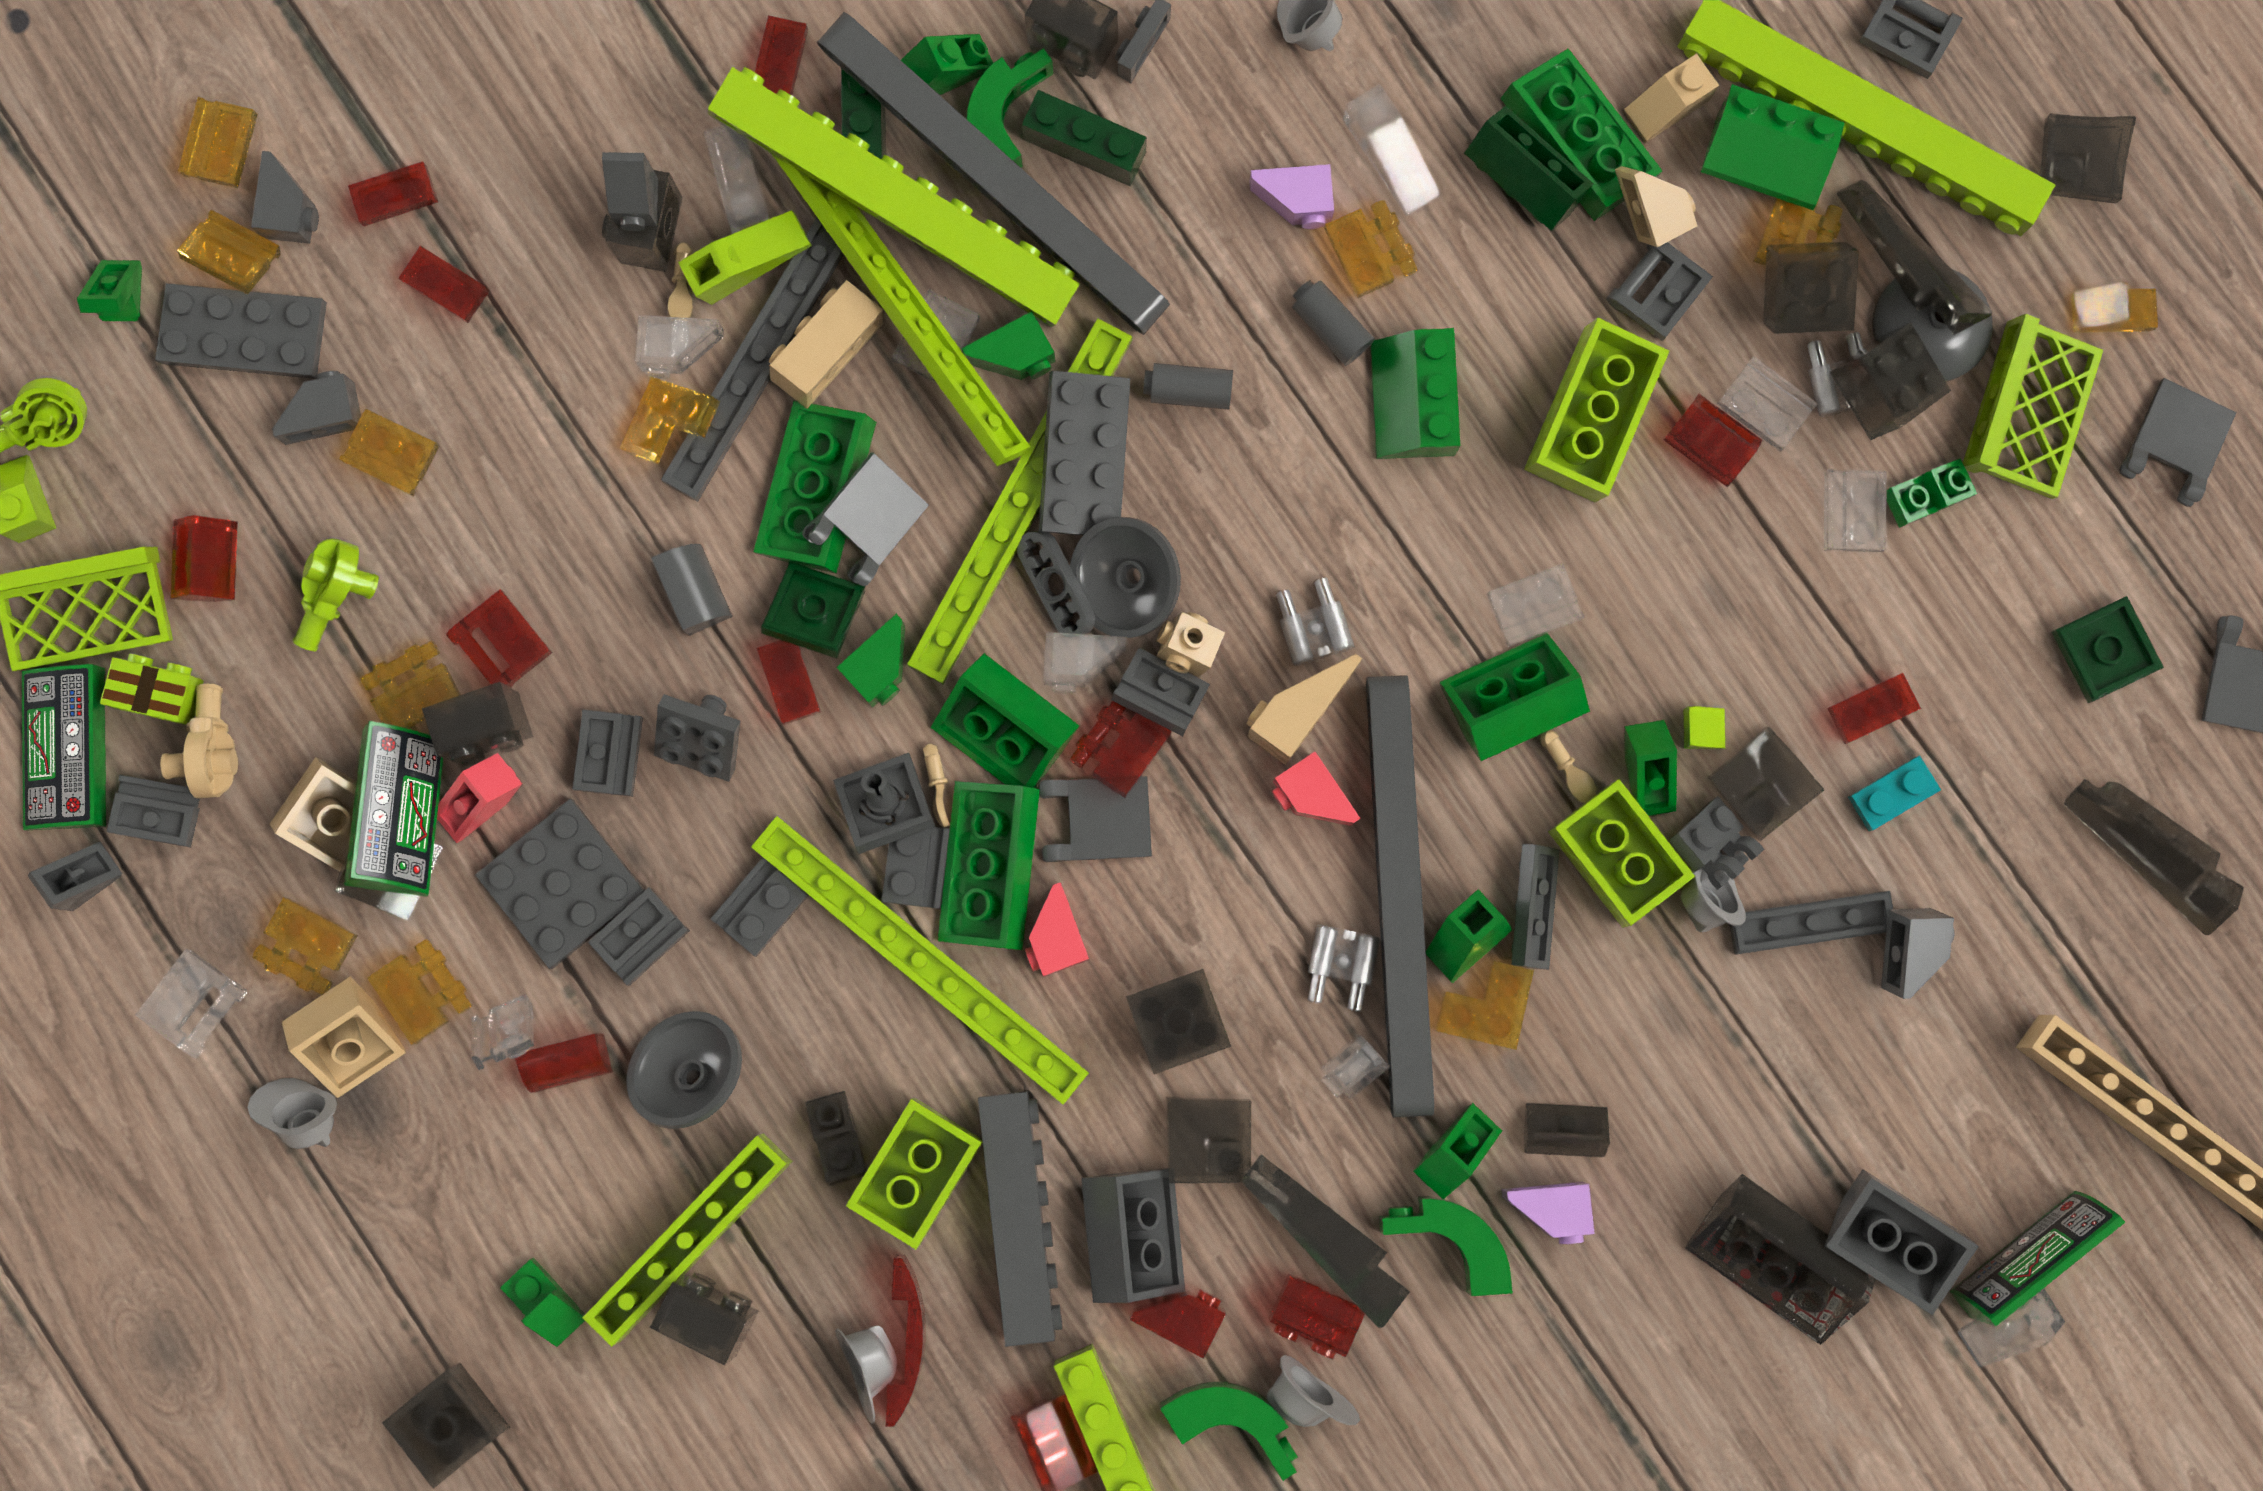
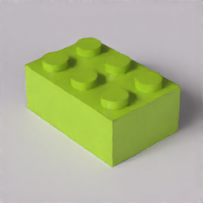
M1620 779L1610 783L1548 831L1622 928L1632 926L1695 877Z
M912 1098L852 1194L846 1207L916 1250L934 1224L982 1145L983 1140L920 1100Z

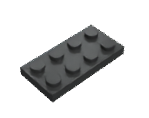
M166 283L155 361L165 365L316 379L327 302L322 298Z
M1063 371L1049 372L1039 532L1084 535L1090 528L1104 520L1121 517L1131 378Z

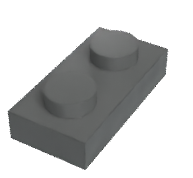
M1155 0L1151 8L1145 6L1135 23V27L1138 30L1131 40L1126 38L1120 45L1115 56V60L1118 61V76L1129 83H1132L1171 19L1170 3L1165 0Z

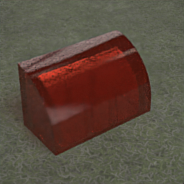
M1700 393L1664 439L1665 442L1727 488L1754 456L1763 441Z
M197 515L173 520L170 599L203 602L235 600L238 521Z
M591 1034L514 1054L522 1081L530 1093H537L613 1073L604 1034Z
M1066 1394L1047 1399L1011 1416L1042 1491H1062L1098 1472Z

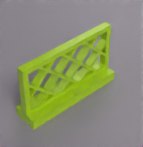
M2023 314L2006 323L1963 464L1966 470L1972 473L1984 472L2054 499L2059 496L2103 349L2040 325L2039 318ZM2037 336L2048 341L2054 356L2042 362L2039 361L2033 348ZM2061 346H2063V347H2065V348H2068V349L2065 350V351H2063V349H2062ZM2073 351L2088 356L2084 372L2077 376L2074 375L2066 357L2067 354ZM2057 360L2066 381L2051 387L2043 366ZM2034 372L2043 392L2028 399L2022 382L2026 374ZM2069 386L2075 401L2073 408L2064 413L2054 392ZM2045 397L2055 418L2040 424L2031 403ZM2022 408L2031 429L2017 436L2010 421L2013 412ZM2057 422L2064 437L2061 446L2052 450L2043 429ZM2034 434L2043 455L2028 461L2020 440ZM2009 445L2020 465L2012 470L1997 466L2001 449ZM2046 459L2052 472L2049 485L2038 482L2031 467ZM2023 471L2024 476L2018 474V472Z
M144 546L0 574V621L11 670L19 671L173 641L157 563L161 562L158 547ZM147 573L150 589L143 600H140L125 590V587L133 575ZM123 577L119 584L110 580ZM101 581L114 590L103 608L85 597L94 582ZM83 585L79 592L71 588L73 586ZM58 589H62L74 597L64 615L46 605L53 592ZM44 592L40 599L32 596V594ZM120 595L138 605L127 624L109 613ZM23 597L35 605L24 623L12 616L9 599ZM151 600H153L154 608L148 605ZM81 602L99 613L88 631L70 620ZM41 610L59 621L48 639L30 628ZM144 610L156 617L160 635L146 637L133 628ZM105 618L123 629L114 644L107 645L94 636ZM15 626L19 628V631L17 632V634H16ZM65 626L83 636L75 651L67 652L55 644ZM27 633L44 645L35 659L22 661L19 644ZM129 634L137 638L134 640L125 641ZM89 642L98 646L85 649ZM50 649L57 653V655L46 657Z

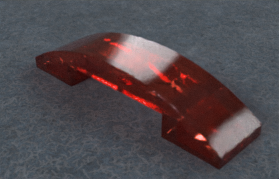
M896 1255L894 1257L892 1300L908 1301L904 1379H892L887 1384L885 1427H894L909 1404L919 1380L925 1354V1308L917 1277L906 1255Z

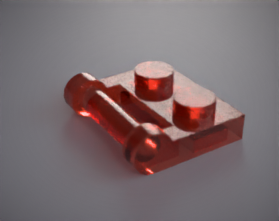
M501 589L446 633L452 644H458L490 683L488 689L495 697L506 693L515 682L553 653ZM477 627L483 631L510 665L503 673H501L471 635Z

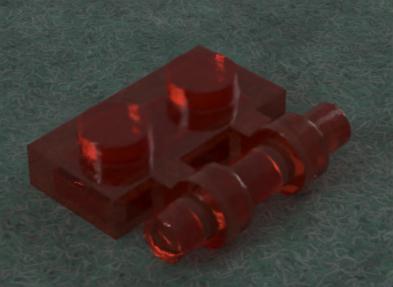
M1112 701L1109 706H1103L1096 715L1098 721L1089 733L1082 734L1076 742L1077 749L1070 757V761L1077 767L1083 768L1090 757L1095 758L1100 763L1093 771L1092 776L1126 798L1168 741L1172 731L1138 713L1129 721L1122 716L1126 707ZM1112 729L1120 733V736L1112 747L1108 749L1101 742Z

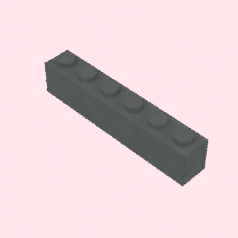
M1029 1091L978 1097L1005 1347L1055 1341V1330H1062L1063 1326L1060 1304L1052 1305L1051 1289L1058 1288L1056 1264H1048L1046 1247H1053L1051 1222L1043 1223L1041 1206L1049 1205L1046 1181H1038L1037 1165L1044 1164L1042 1140H1034L1032 1124L1039 1123L1037 1099L1029 1100Z

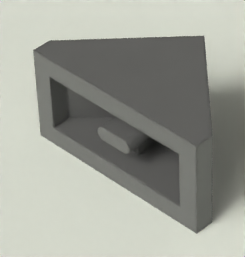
M98 842L31 871L28 877L51 909L74 911L119 879L123 873L101 842Z

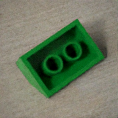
M1732 84L1717 114L1701 172L1814 210L1836 157L1845 122Z
M1454 328L1411 330L1374 340L1370 345L1376 459L1455 456L1461 443Z
M1548 633L1440 681L1441 689L1466 741L1480 761L1590 712L1580 674Z
M984 653L960 676L930 728L1005 785L1036 788L1062 754L1080 725Z

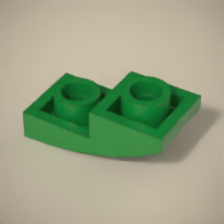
M1961 458L1882 492L1899 528L1978 494Z

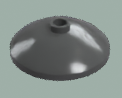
M1923 266L1904 272L1884 289L1874 308L1872 329L1879 352L1894 370L1915 381L1943 383L1961 377L1980 362L1991 341L1993 319L1986 297L1972 280L1950 268ZM1935 312H1942L1946 317V323L1938 322L1935 318Z
M1132 517L1107 519L1090 528L1075 547L1070 567L1094 611V627L1118 638H1133L1154 631L1171 615L1180 593V567L1173 547L1157 528L1143 520ZM1135 569H1138L1141 575L1139 582L1133 576Z
M699 1011L676 1014L657 1024L640 1041L628 1066L627 1091L635 1110L650 1123L668 1129L693 1126L713 1115L728 1100L740 1076L742 1051L736 1034L717 1016Z

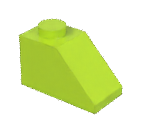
M25 455L0 465V535L21 543L56 529L30 456Z

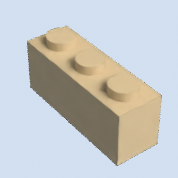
M847 280L838 290L832 288L827 292L820 303L822 308L813 317H805L797 326L794 333L796 336L787 346L781 344L769 359L770 380L807 409L883 325L884 309Z

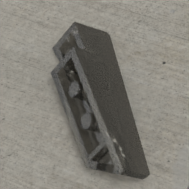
M1860 180L1837 192L1842 203L1917 311L1932 304L1953 335L1992 315V310L1866 181Z
M2084 779L2066 797L2064 805L2203 934H2212L2239 909L2244 887L2216 871L2221 853L2119 782H2107L2101 788H2097L2089 780Z
M1260 1154L1242 1179L1243 1184L1378 1328L1384 1327L1410 1293L1406 1287L1378 1266L1387 1252Z

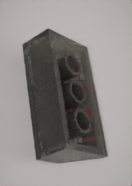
M1743 1174L1718 1197L1685 1247L1689 1252L1819 1345L1825 1342L1869 1303L1876 1280L1827 1248L1825 1242L1828 1234Z

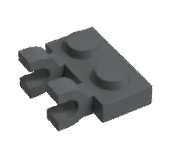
M1718 796L1706 804L1668 840L1694 872L1703 868L1716 890L1721 888L1730 878L1732 880L1745 869L1743 865L1749 858L1753 860L1764 850L1762 845L1754 838L1739 834L1744 826ZM1723 849L1727 855H1721L1719 851Z

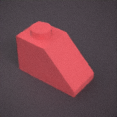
M1313 752L1273 780L1277 788L1272 790V794L1284 811L1291 808L1293 813L1298 816L1352 826L1361 819L1316 752Z
M496 753L461 772L439 802L437 820L452 839L458 843L502 809L520 788L522 782L518 779L514 770Z
M1061 882L1052 886L1029 936L1032 946L1025 949L1033 972L1040 969L1044 977L1089 960Z

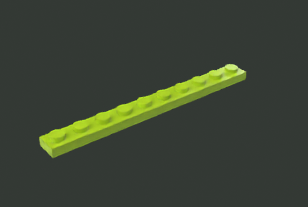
M773 155L998 467L1023 456L1031 446L858 207Z
M1097 318L1068 372L1113 376L1132 342V336ZM1047 411L1028 443L1031 447L1021 456L907 663L909 667L944 685L1016 554L1022 536L1028 532L1040 510Z
M776 816L751 846L763 858L1064 1105L1089 1074L1081 1065L781 818Z

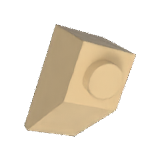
M1696 53L1664 74L1626 107L1623 113L1642 140L1647 143L1708 103L1719 87V84Z
M1623 166L1615 169L1639 242L1659 247L1697 227L1694 216L1695 203L1685 189L1642 171Z

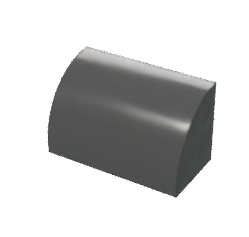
M701 544L680 546L651 557L681 628L687 635L691 636L733 617Z

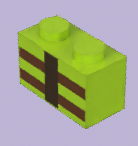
M129 653L127 660L112 657L100 704L182 725L190 723V719L194 718L196 711V686L203 684L204 680L191 676L192 668L169 662L166 669L152 666L154 659Z

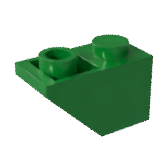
M980 34L927 36L901 59L907 67L939 95L981 77L993 64L988 48Z
M1478 889L1447 916L1425 953L1453 984L1513 929L1506 918Z

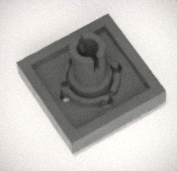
M664 694L657 707L654 756L662 758L668 763L679 764L697 770L706 776L717 777L729 782L736 766L741 721L723 715L727 705L721 698L715 695L704 696L701 705L697 706Z
M910 753L833 780L858 854L935 827ZM906 795H909V798L906 801L899 800L900 797L906 798ZM892 818L896 819V820H895V823L892 824V825H886V824H885L886 822H888V823L892 822V821H893Z

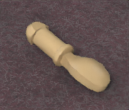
M680 242L674 249L675 266L672 282L676 284V287L669 296L667 305L669 318L676 324H685L691 318L693 311L692 298L686 286L689 283L678 263L693 254L691 246L686 242Z
M1551 729L1540 734L1542 746H1545L1557 764V769L1564 771L1566 786L1570 794L1577 801L1586 803L1596 795L1597 789L1594 780L1587 772L1573 766L1572 763L1575 759L1569 755L1559 740L1557 732Z
M927 744L923 748L929 778L928 786L935 787L936 789L932 802L933 814L937 822L945 828L950 826L943 804L944 785L948 783V780L944 776L937 746Z

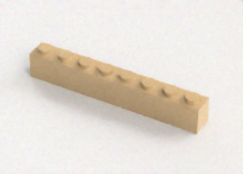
M2038 1015L2015 1048L2263 1231L2262 1167L2058 1016Z

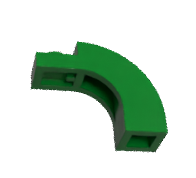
M1044 48L1035 54L1034 52L1024 54L1014 63L1015 67L1010 69L1003 57L995 61L980 77L968 104L967 120L1020 168L1023 167L1022 155L1008 136L1004 128V119L1010 105L1019 96L1054 74L1053 61Z
M1418 1196L1419 1213H1413L1412 1206L1390 1207L1388 1208V1215L1379 1216L1380 1233L1383 1235L1432 1232L1448 1237L1457 1246L1462 1255L1466 1292L1470 1296L1513 1294L1510 1265L1503 1245L1490 1226L1472 1211L1446 1199Z
M1206 1382L1184 1388L1160 1402V1409L1181 1444L1186 1443L1211 1427L1232 1425L1246 1430L1257 1439L1282 1481L1297 1473L1292 1462L1298 1458L1295 1450L1286 1436L1278 1439L1276 1436L1289 1427L1288 1423L1268 1400L1256 1391L1234 1383Z

